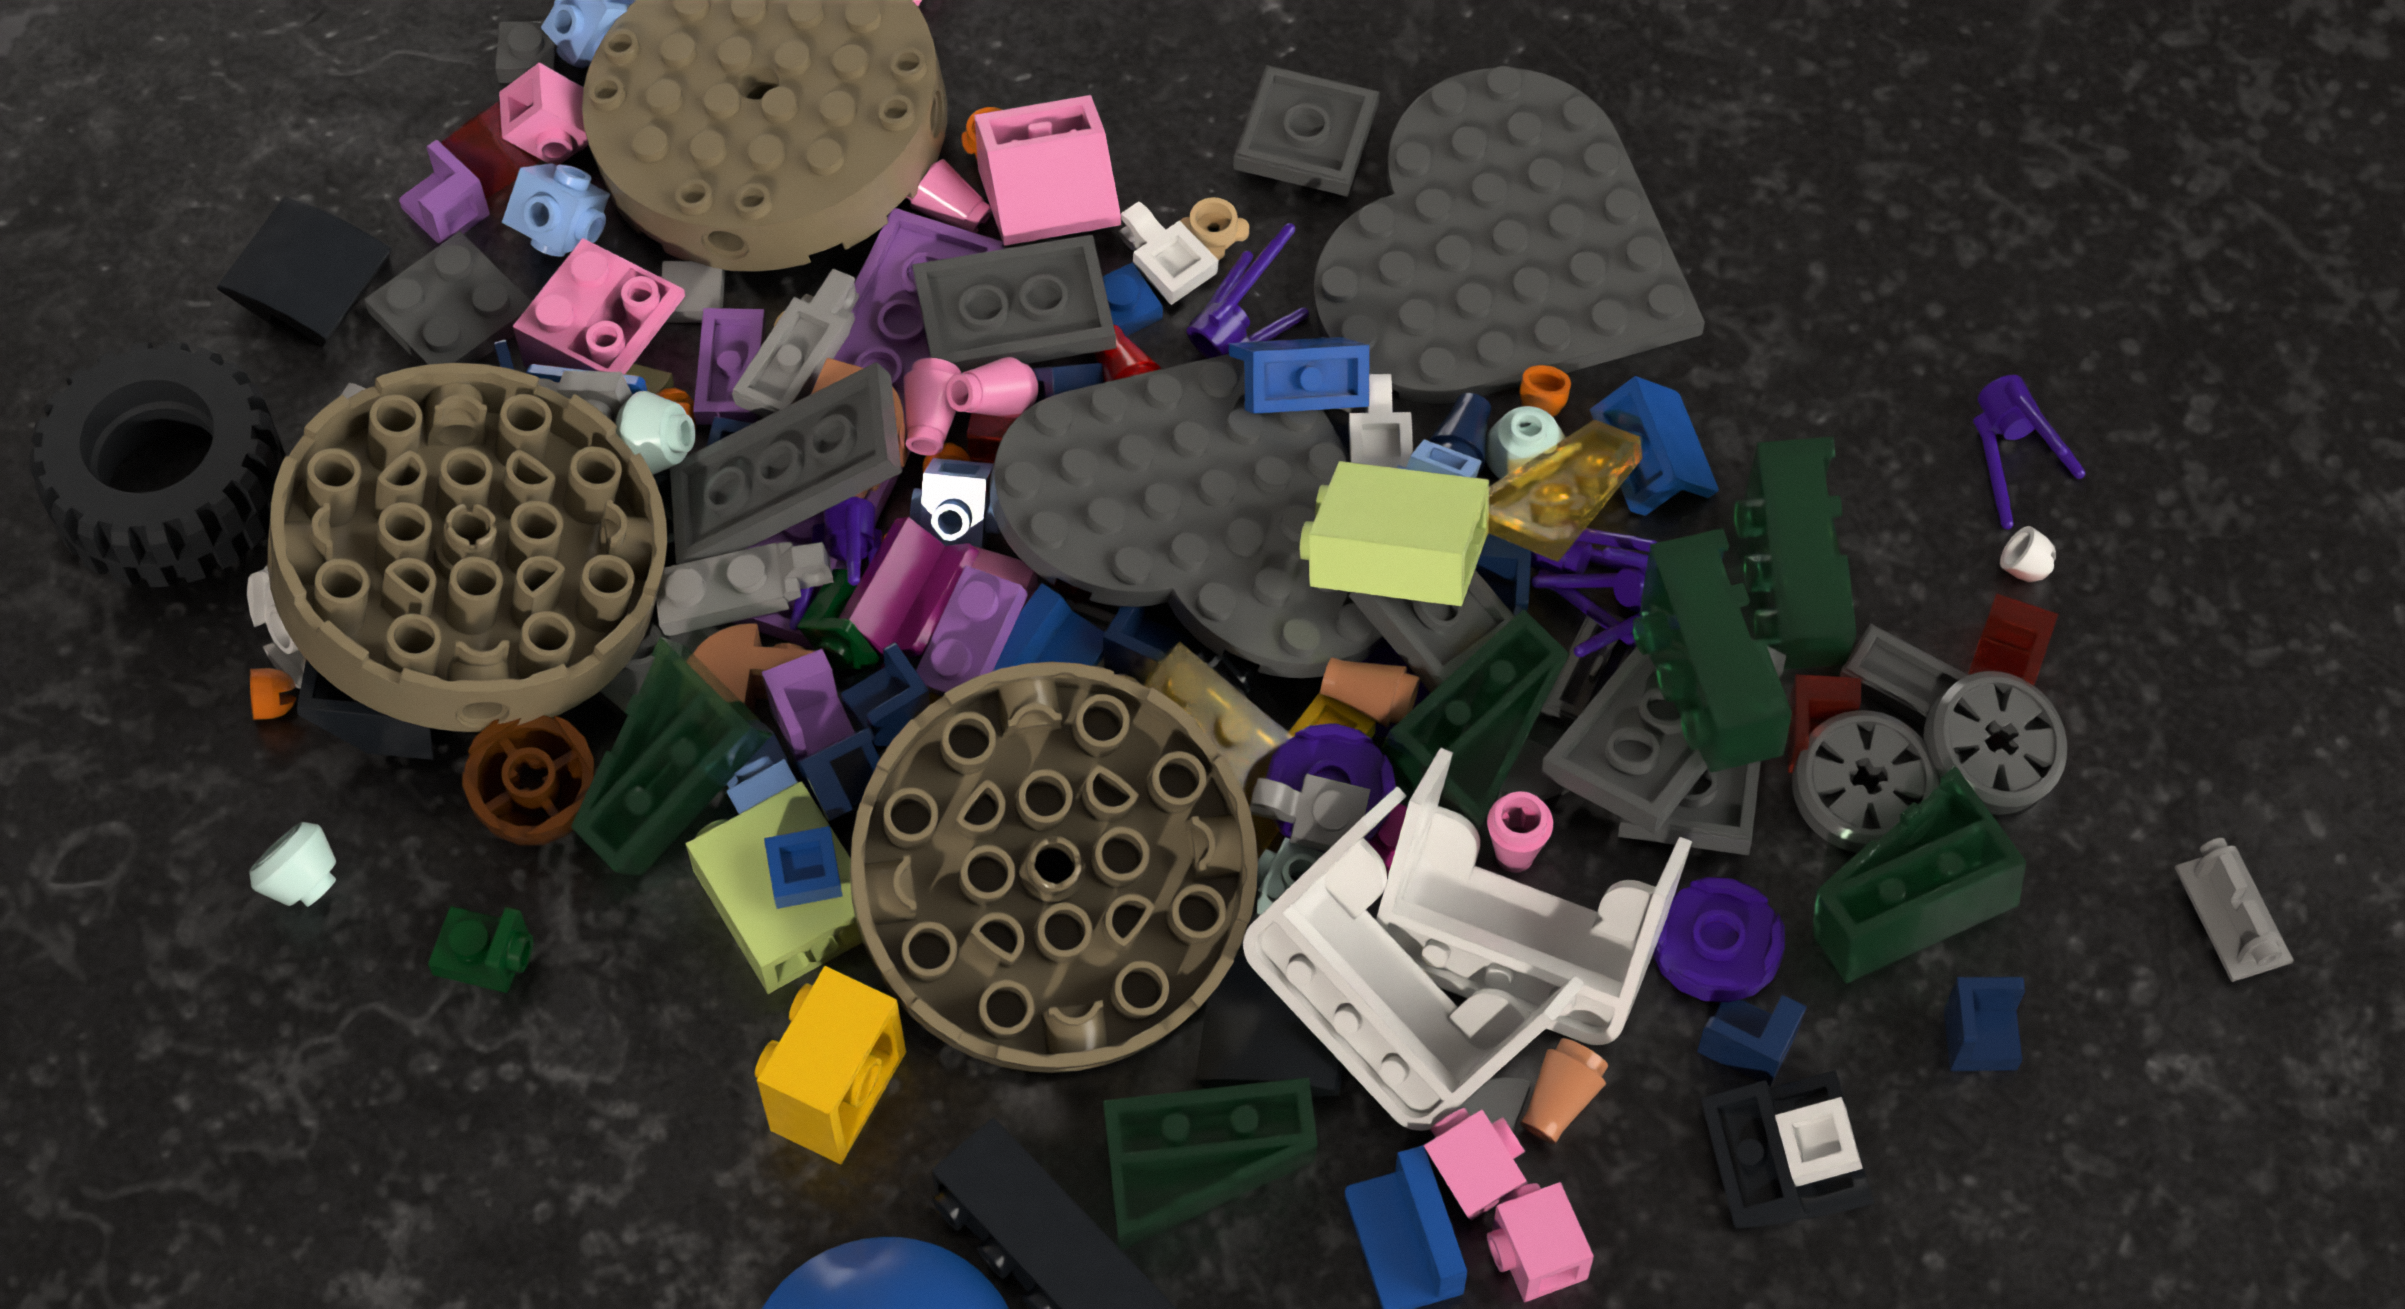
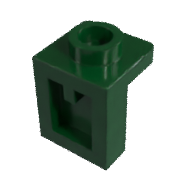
M833 569V582L823 584L797 627L814 647V651L823 649L832 669L839 671L846 669L874 670L880 657L851 620L839 618L857 585L853 586L848 583L847 569Z
M450 906L428 966L434 976L508 993L515 972L523 973L529 963L533 949V936L528 932L520 909L506 907L502 917L499 918Z

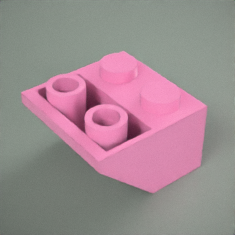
M1091 95L974 115L978 172L1004 246L1029 243L1040 239L1080 232H1091L1097 229L1121 225V214L1106 134Z
M582 238L512 326L524 367L529 368L531 364L590 371L622 372L625 375L683 300L685 291L683 288Z

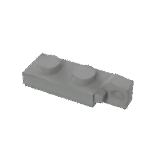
M832 269L814 297L805 294L801 300L796 297L792 299L735 385L732 393L735 405L762 417H767L811 394L826 358L833 359L850 334L851 327L855 321L854 313H851L859 299V293L856 292L854 277Z
M783 542L665 567L656 598L659 626L664 635L672 636L790 609L789 602L801 597V589L833 582L830 557L822 542L793 546L792 542Z

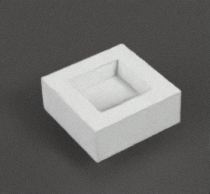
M1842 1097L1775 1115L1791 1176L1796 1187L1863 1169Z

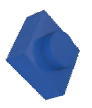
M1133 262L1102 276L1113 324L1119 326L1126 337L1163 319L1162 304Z
M830 826L764 838L777 909L843 897Z

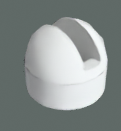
M2026 526L2016 532L2008 541L2002 552L2000 565L2018 579L2027 582L2043 580L2054 569V560L2056 559L2055 546L2042 533L2031 526Z

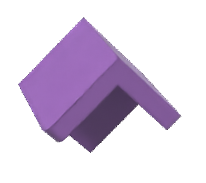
M435 140L426 147L434 173L399 198L401 208L441 245L459 231L464 234L489 216L490 213L480 180L438 140Z
M823 649L761 672L770 708L795 761L854 732L837 696L832 668Z

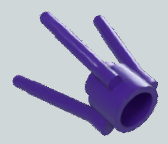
M1285 224L1246 272V268L1253 259V254L1251 251H1244L1205 308L1190 322V326L1186 330L1187 336L1203 356L1213 358L1229 354V343L1269 341L1309 316V310L1302 307L1246 337V329L1250 325V320L1244 310L1237 305L1294 234V224Z
M2018 375L2003 376L1985 386L1978 396V403L1983 413L1973 419V423L1982 437L1996 507L1999 512L2001 526L2004 529H2011L2014 522L1996 434H2003L2007 440H2016L2025 437L2036 429L2075 478L2082 479L2085 476L2084 468L2042 415L2026 384Z
M851 497L826 509L824 523L815 524L812 527V544L822 542L825 549H830L831 557L847 562L848 583L853 586L860 583L861 560L868 555L869 563H871L882 544V531L875 528V507L870 501L859 497ZM814 587L801 589V597L795 599L789 621L791 630H799L797 626L808 609Z
M1556 519L1554 523L1546 520L1540 525L1532 540L1530 567L1539 570L1538 575L1583 574L1590 561L1620 571L1626 566L1625 564L1606 560L1602 555L1603 551L1592 548L1590 543L1651 553L1658 551L1659 544L1655 540L1639 538L1637 536L1578 527L1560 519ZM1548 588L1556 591L1605 629L1620 623L1575 588ZM1633 633L1620 638L1632 649H1635L1642 641Z
M1607 547L1602 552L1606 560L1626 565L1618 573L1536 575L1532 578L1531 584L1535 588L1613 587L1618 602L1629 610L1638 612L1577 645L1574 648V655L1584 657L1645 625L1656 624L1665 613L1664 609L1669 608L1674 601L1678 600L1681 590L1680 576L1676 567L1671 563L1669 555H1646Z

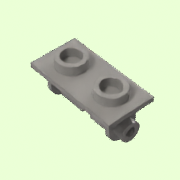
M2216 838L2201 846L2200 851L2203 857L2175 866L2179 878L2231 982L2291 964L2294 961L2235 846H2228L2224 838Z

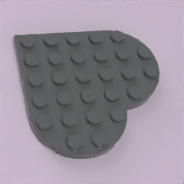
M1508 66L1479 69L1453 76L1428 89L1407 108L1393 132L1389 147L1387 183L1390 196L1378 199L1364 206L1347 218L1334 231L1320 255L1315 273L1314 312L1321 336L1325 338L1342 337L1368 344L1369 374H1391L1392 390L1399 392V399L1418 403H1455L1457 397L1464 393H1474L1482 397L1519 387L1524 371L1532 366L1547 365L1560 369L1564 373H1569L1701 336L1705 324L1620 137L1604 111L1583 92L1562 80L1540 72Z
M1226 354L1056 394L1028 408L1012 423L1003 436L990 476V500L993 514L1002 535L1017 556L1029 568L1054 585L1058 578L1074 587L1091 592L1090 601L1108 605L1139 607L1168 603L1183 626L1207 648L1221 657L1224 650L1245 660L1260 664L1257 672L1286 678L1324 676L1331 657L1343 661L1362 662L1373 654L1385 640L1348 596L1351 592L1311 587L1309 560L1300 558L1302 529L1306 521L1314 522L1318 490L1321 485L1330 484L1339 461L1351 462L1347 450L1323 409L1255 414L1245 411V369L1243 360Z

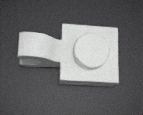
M1139 201L1121 213V220L1127 226L1119 231V236L1134 251V265L1171 305L1217 274L1219 260L1180 220L1165 230L1150 210Z
M1369 374V407H1365L1366 413H1349V452L1351 463L1397 468L1398 465L1407 467L1409 458L1413 453L1411 412H1393L1391 374Z

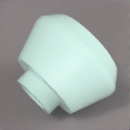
M649 391L636 392L621 406L617 414L615 423L617 425L616 434L625 442L634 455L639 453L642 455L652 475L681 463L686 457L687 452L694 445L695 426L692 418L686 414L680 404Z
M1532 406L1515 408L1496 422L1487 434L1486 463L1499 479L1508 484L1518 487L1541 486L1555 479L1566 465L1568 458L1567 440L1554 418L1540 408Z
M300 822L286 832L251 867L249 871L251 887L256 892L287 906H291L301 900L308 907L317 901L336 881V878L330 873V870L336 864V859L322 828L318 824Z

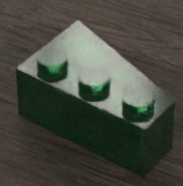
M1833 436L1758 442L1744 500H1737L1735 503L1737 535L1739 538H1748L1750 554L1745 556L1744 563L1746 586L1749 592H1758L1761 608L1755 611L1756 641L1786 655L1784 669L1845 665L1850 657L1857 634L1847 555H1840L1833 518L1843 515L1840 495L1829 496L1826 485V475L1831 458L1836 456Z
M1723 528L1650 544L1639 617H1635L1633 620V635L1638 650L1642 655L1649 654L1657 670L1658 685L1663 698L1667 702H1674L1682 718V730L1688 746L1692 750H1699L1710 773L1783 756L1792 715L1764 638L1751 640L1739 607L1747 606L1750 602L1743 583L1731 585L1722 563L1723 552L1729 548Z
M1523 609L1389 731L1380 751L1382 755L1385 753L1393 766L1394 775L1414 794L1440 748L1453 752L1438 806L1463 815L1479 831L1552 690L1569 653Z
M663 637L659 638L651 656L655 657L638 695H632L624 712L628 716L611 752L606 751L571 825L575 832L617 873L642 876L735 776L734 773L740 770L774 734L685 645Z
M1954 765L1941 777V784L1919 805L1913 802L1900 814L1899 823L1878 842L1871 840L1817 889L1812 934L1843 980L1849 983L2019 906L2026 861L1962 773Z
M1309 1078L1104 1100L1103 1118L1118 1248L1122 1251L1314 1162L1318 1143Z

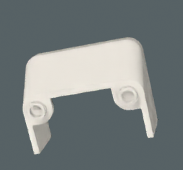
M1440 748L1409 800L1376 921L1438 987L1469 998L1481 989H1500L1512 995L1530 1015L1576 974L1585 985L1546 1029L1590 1045H1604L1614 1041L1621 1034L1631 1012L1667 919L1692 841L1679 837L1656 887L1636 880L1619 881L1607 889L1600 902L1598 912L1475 866L1480 850V837L1477 829L1463 815L1438 806L1453 752Z
M1397 786L1346 832L1248 927L1244 935L1243 949L1248 963L1378 1103L1402 1126L1422 1131L1431 1129L1436 1123L1450 1115L1552 1024L1585 984L1575 974L1531 1015L1512 995L1495 988H1486L1475 992L1459 1007L1454 1004L1366 910L1383 893L1387 883V870L1381 856L1364 837L1406 797L1404 792Z

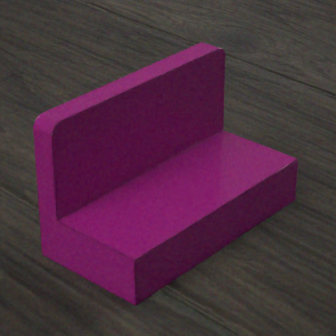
M910 517L897 518L839 618L851 620L882 659H884L883 648L893 642L897 643L906 657L920 656L939 623L965 565L972 567L979 554V550L970 543L945 546Z

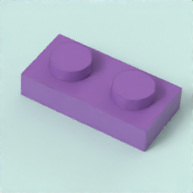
M703 308L693 410L696 425H712L714 417L750 423L758 421V414L735 405L732 393L735 385L765 342L767 322L764 309Z
M965 565L916 670L929 689V692L943 697L952 688L994 670L1028 596V592L1022 585Z

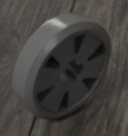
M1984 671L1968 675L1954 683L1937 698L1926 718L1924 742L1927 744L1931 758L1938 771L1939 783L1953 798L1971 809L1996 815L2011 814L2024 810L2047 795L2062 776L2067 759V739L2063 723L2049 699L2035 686L2020 677L1996 671ZM1998 733L2006 745L1992 752L1985 743V740Z
M1866 710L1850 711L1827 719L1808 736L1795 760L1792 773V789L1799 812L1806 823L1821 838L1847 851L1880 853L1895 849L1908 842L1923 827L1931 815L1938 798L1939 775L1927 744L1907 724L1884 713ZM1858 769H1863L1864 775L1867 778H1878L1879 783L1872 794H1868L1864 785L1853 786L1852 780L1857 774Z

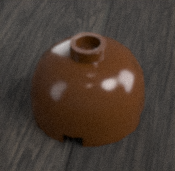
M543 715L520 725L518 724L521 718L498 724L499 719H496L473 739L468 750L469 758L465 764L462 786L475 817L496 837L517 845H545L567 836L586 818L596 793L595 761L585 737L567 720L553 715L554 719Z

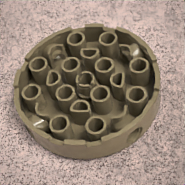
M636 0L627 8L628 11L615 21L602 39L593 56L584 84L582 114L588 144L608 193H610L612 203L622 218L637 234L643 232L649 238L662 244L664 252L674 257L729 271H768L811 263L809 258L811 254L827 250L841 243L846 250L868 238L888 224L886 215L897 207L906 196L913 199L917 195L920 182L927 174L931 165L937 162L947 127V98L934 42L928 24L913 0Z
M443 363L406 368L375 378L374 386L362 390L348 399L343 394L323 408L304 427V435L293 448L289 457L285 456L275 481L271 501L267 563L270 590L279 617L298 650L322 676L354 700L382 714L427 728L481 732L496 719H499L498 724L521 718L518 723L520 725L543 715L553 718V715H560L597 694L628 664L645 636L655 607L667 549L666 517L656 481L640 453L634 455L631 449L616 434L617 425L576 394L569 399L553 390L538 385L539 377L509 368L485 364Z
M1027 663L1001 668L977 676L952 688L942 698L928 706L915 719H911L892 740L876 765L857 811L851 848V897L856 924L863 945L878 976L904 1010L928 1032L965 1054L1000 1067L1047 1073L1080 1071L1116 1062L1153 1045L1181 1025L1202 1006L1218 987L1234 962L1252 916L1258 872L1256 834L1244 791L1229 760L1224 754L1220 753L1213 741L1197 725L1198 721L1176 702L1152 687L1149 689L1130 679L1113 674L1114 671L1080 663ZM1050 849L1064 853L1070 859L1072 865L1071 876L1059 884L1048 882L1041 878L1035 869V859L1041 852Z

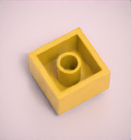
M824 966L813 985L806 983L798 991L789 1011L791 1023L779 1042L771 1040L766 1045L757 1062L755 1077H757V1084L770 1131L841 1165L906 1054V1047L897 999Z

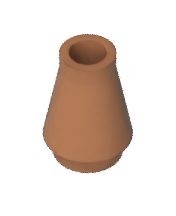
M1331 657L1323 676L1320 694L1340 701L1386 728L1391 723L1405 727L1415 704L1420 677L1408 674L1407 666L1343 661Z
M1566 1038L1560 1040L1555 1050L1547 1049L1528 1110L1520 1123L1521 1126L1539 1139L1556 1144L1562 1132L1606 1085L1602 1077L1608 1068L1607 1062L1589 1048Z

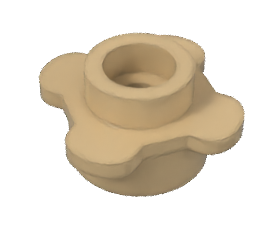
M1213 197L1199 201L1192 208L1190 217L1180 220L1218 260L1224 257L1225 249L1234 242L1244 241L1249 236V223L1243 218H1238L1235 207L1230 202L1221 198ZM1218 228L1219 230L1217 232H1210L1208 229Z

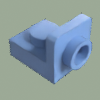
M769 729L725 751L715 759V763L729 787L727 793L739 814L800 782L774 732Z

